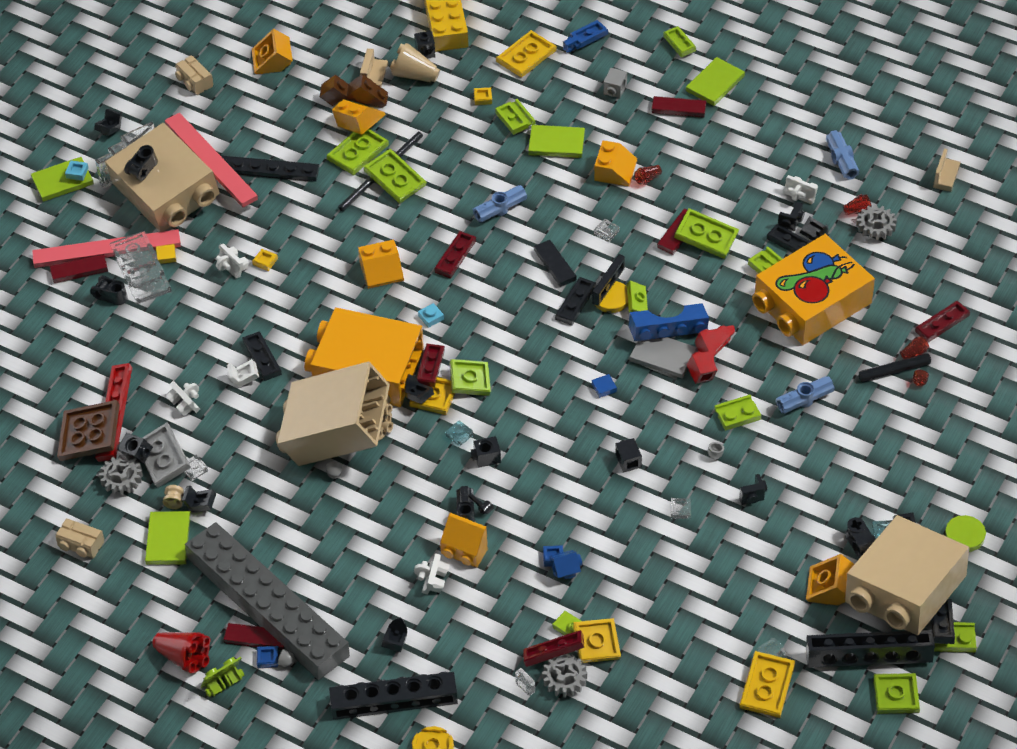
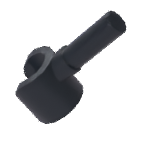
M472 493L468 495L477 504L480 513H490L494 509L491 502L486 500L482 503Z

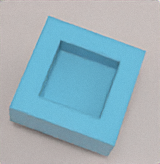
M71 160L65 172L66 178L83 181L89 168L88 163Z
M434 303L418 311L419 318L428 328L444 320V314Z

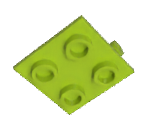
M241 656L237 659L232 657L223 663L224 666L220 669L213 668L205 674L206 676L203 678L201 688L207 687L205 692L208 697L211 695L214 697L223 690H226V686L221 678L224 679L228 687L232 686L231 683L235 684L242 680V677L245 676L242 669L237 670V666L242 659Z

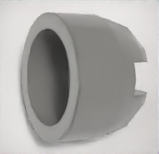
M718 442L710 443L708 455L715 460L722 457L724 446Z
M339 462L328 463L326 465L327 475L333 479L338 478L342 473V464Z
M284 649L279 656L278 665L291 667L295 662V657L293 653Z

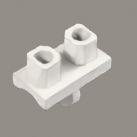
M788 175L783 193L792 196L794 201L799 199L813 204L818 185L814 183L809 184L797 176L792 177Z
M225 244L219 245L220 252L216 257V268L220 271L226 269L235 278L241 277L242 271L248 268L249 260L245 257L239 258L238 250L234 246L228 248Z
M174 380L169 384L172 389L167 393L166 397L174 405L181 398L183 399L176 408L184 416L192 410L196 413L200 410L190 399H197L199 397V386L197 384L185 383L183 386L185 388L184 391Z
M435 553L434 559L430 562L429 566H427V561H422V564H418L414 568V573L418 576V580L423 581L425 578L422 589L424 594H428L430 590L440 593L444 587L445 580L435 576L437 574L445 577L449 564L440 561L441 555Z

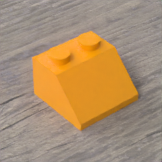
M273 28L252 48L255 74L282 72L293 62L290 37Z
M342 100L332 109L338 127L361 135L386 115L383 111L347 100Z
M602 140L594 166V181L630 187L637 158L622 144Z
M394 239L358 247L359 262L368 289L404 281L399 253Z
M450 513L440 541L441 554L447 558L458 560L467 566L471 565L477 568L488 550L487 527Z
M842 554L810 566L806 600L808 602L830 605L845 603L847 573L854 566V563Z

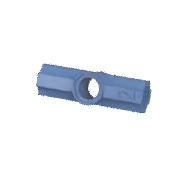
M837 130L831 131L826 135V142L831 150L833 163L835 165L838 164L844 178L848 180L854 179L859 175V169L854 161L853 150L850 145L847 146L841 132H837Z
M521 185L506 192H495L491 200L473 208V214L478 222H483L495 215L503 216L508 212V208L526 200L527 194Z
M829 376L822 377L811 383L802 382L797 386V389L776 398V403L780 412L785 414L800 406H811L814 400L834 392L835 387Z

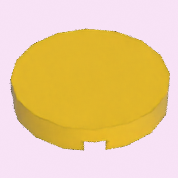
M616 281L600 305L595 306L603 312L611 311V313H617L624 310L628 306L627 286Z
M426 727L414 736L412 749H454L453 738L441 727Z

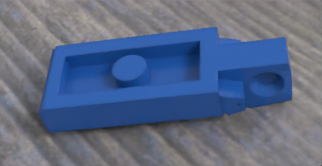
M596 20L570 33L567 40L563 41V50L568 53L575 48H582L608 35V29Z

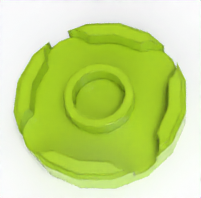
M961 515L952 518L947 523L945 536L969 546V552L979 549L984 544L986 530L981 521L975 517Z

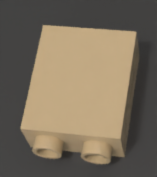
M164 122L105 161L113 185L159 232L181 225L189 214L200 207L210 205L216 196L220 194L213 171ZM150 145L154 149L158 163L143 181H140L136 176L126 174L124 171L126 163L141 146Z
M369 361L291 382L288 399L283 404L284 416L281 429L276 434V443L279 450L287 453L298 466L377 447L390 384Z
M897 515L848 571L845 602L858 612H868L885 620L895 629H905L915 635H919L966 577L969 546Z

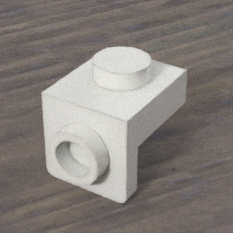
M252 359L237 368L231 363L227 365L228 379L239 387L259 378L256 363Z

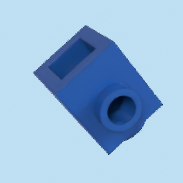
M570 550L549 556L555 577L568 579L575 577L576 573L581 572L582 559L577 552Z

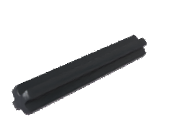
M929 353L861 370L858 376L861 382L931 364V357Z

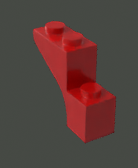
M723 325L712 330L705 329L697 336L694 343L699 352L692 354L687 363L695 384L713 380L718 371L714 362V356L729 343L731 336L735 332L733 325Z

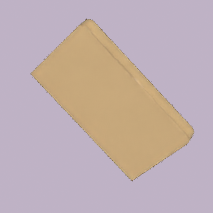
M367 48L360 75H365L382 87L388 61L375 59L374 49Z
M944 148L936 170L933 188L951 192L961 162L947 159L948 149Z

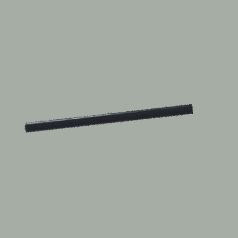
M418 131L395 153L401 158L423 137V134ZM369 177L338 206L339 210L343 212L375 181Z

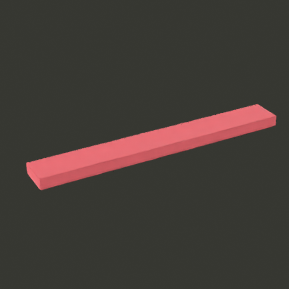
M180 112L165 120V124L213 171L216 180L242 207L258 200V195Z
M179 229L32 250L34 268L57 265L101 254L108 258L156 251V246L174 244L175 248L181 247Z

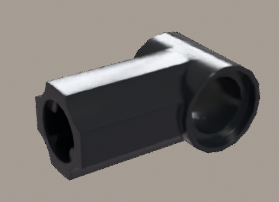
M461 486L456 490L457 515L475 522L474 501L468 497L470 493L474 495V490L468 486Z

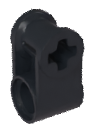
M150 145L141 146L126 163L125 173L128 175L132 174L138 180L143 181L158 163L153 147Z
M104 275L100 276L96 286L90 289L91 295L96 299L115 305H122L128 300L124 283Z
M854 517L847 522L848 529L845 536L857 557L860 558L876 538L871 534L862 519Z

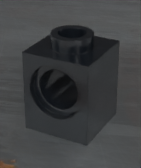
M432 32L415 33V49L427 59L435 58V42Z
M126 432L117 450L125 457L135 458L137 462L144 464L153 446L145 439Z
M496 436L473 441L474 449H471V456L473 461L476 460L478 468L501 463V451Z
M634 438L615 443V456L623 473L642 468V455Z

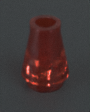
M655 165L638 168L634 172V178L638 184L646 185L662 174L661 167Z
M860 194L849 203L843 205V209L848 216L860 213L862 209L867 210V206L872 207L867 194Z
M923 336L915 337L900 351V355L903 359L927 353L930 347Z

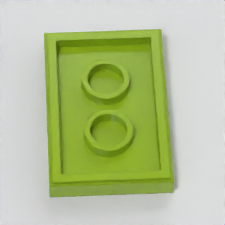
M716 57L686 86V91L715 106L745 76V71Z
M532 125L528 153L529 155L582 158L585 128Z
M370 129L362 135L353 132L326 155L327 160L354 176L389 145V141Z
M392 149L387 150L363 168L399 204L425 187L427 183Z
M82 157L72 159V161L84 162ZM69 160L31 173V178L44 202L93 185L94 182L89 171H87L83 181L66 178L65 172L71 161Z
M688 208L674 238L725 259L739 229Z
M190 511L150 512L145 558L146 565L186 564L185 543L189 539Z

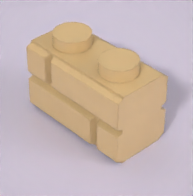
M192 55L185 58L184 61L176 63L175 75L179 81L185 83L189 91L192 90L195 94L199 95L204 90L213 87L212 75Z
M67 518L55 536L60 549L74 551L83 558L86 556L94 558L98 553V549L104 543V536L101 530Z

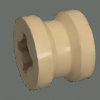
M177 485L167 486L164 491L166 496L163 498V505L170 509H179L183 504L184 489Z

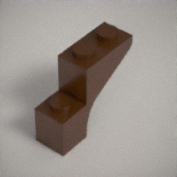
M363 74L349 84L337 75H334L321 84L319 97L331 106L342 100L383 108L387 105L388 92Z

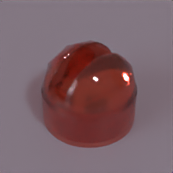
M924 370L914 371L913 382L917 386H924L928 382V372Z

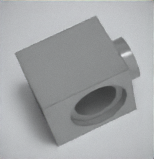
M610 68L604 80V94L621 98L627 85V72Z

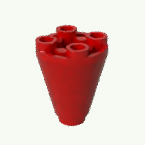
M199 632L157 633L153 638V647L187 673H196L202 667H206L209 664L210 658L208 653L211 641L209 636Z

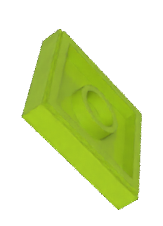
M450 359L452 393L490 396L488 362Z
M916 673L874 674L873 681L877 714L920 713Z

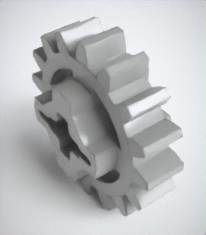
M874 205V208L867 206V210L862 209L861 214L858 213L856 222L858 232L863 231L862 236L869 235L870 240L873 237L879 240V237L886 239V235L892 236V232H895L897 224L895 213L890 214L891 209L884 210V206L878 208L877 205Z
M119 455L117 460L112 457V462L105 461V467L100 468L101 473H99L102 487H105L107 492L112 489L114 495L117 491H120L121 495H123L124 491L131 493L130 488L137 489V483L142 482L141 477H143L141 465L140 463L137 464L135 458L130 461L129 456L122 459V456Z
M564 654L563 658L555 657V661L549 659L548 665H544V671L542 672L544 686H548V692L554 690L555 696H558L559 693H563L565 698L567 693L574 696L575 690L581 692L582 686H586V665H582L581 659L575 661L574 655L567 658V655Z

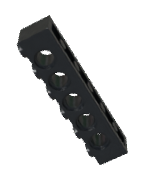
M922 630L919 635L909 631L807 635L808 668L931 663L934 657L935 644L932 630Z
M444 671L438 674H421L415 677H399L391 680L381 679L376 682H359L352 685L329 687L333 720L458 704L454 672Z

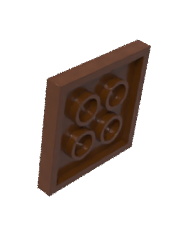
M113 400L65 410L63 412L58 446V459L64 461L113 451L120 407L118 401Z

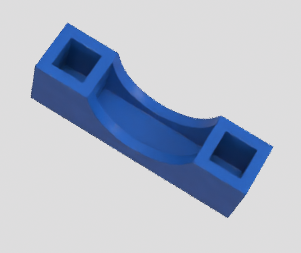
M703 303L684 305V310L681 314L670 318L656 316L649 310L630 312L628 327L634 341L696 334L708 329L709 316Z

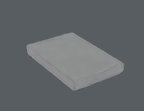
M668 337L642 340L637 342L630 355V361L683 379L688 369L687 363L691 355L697 352V347Z
M167 422L143 437L153 446L144 464L157 488L191 468Z

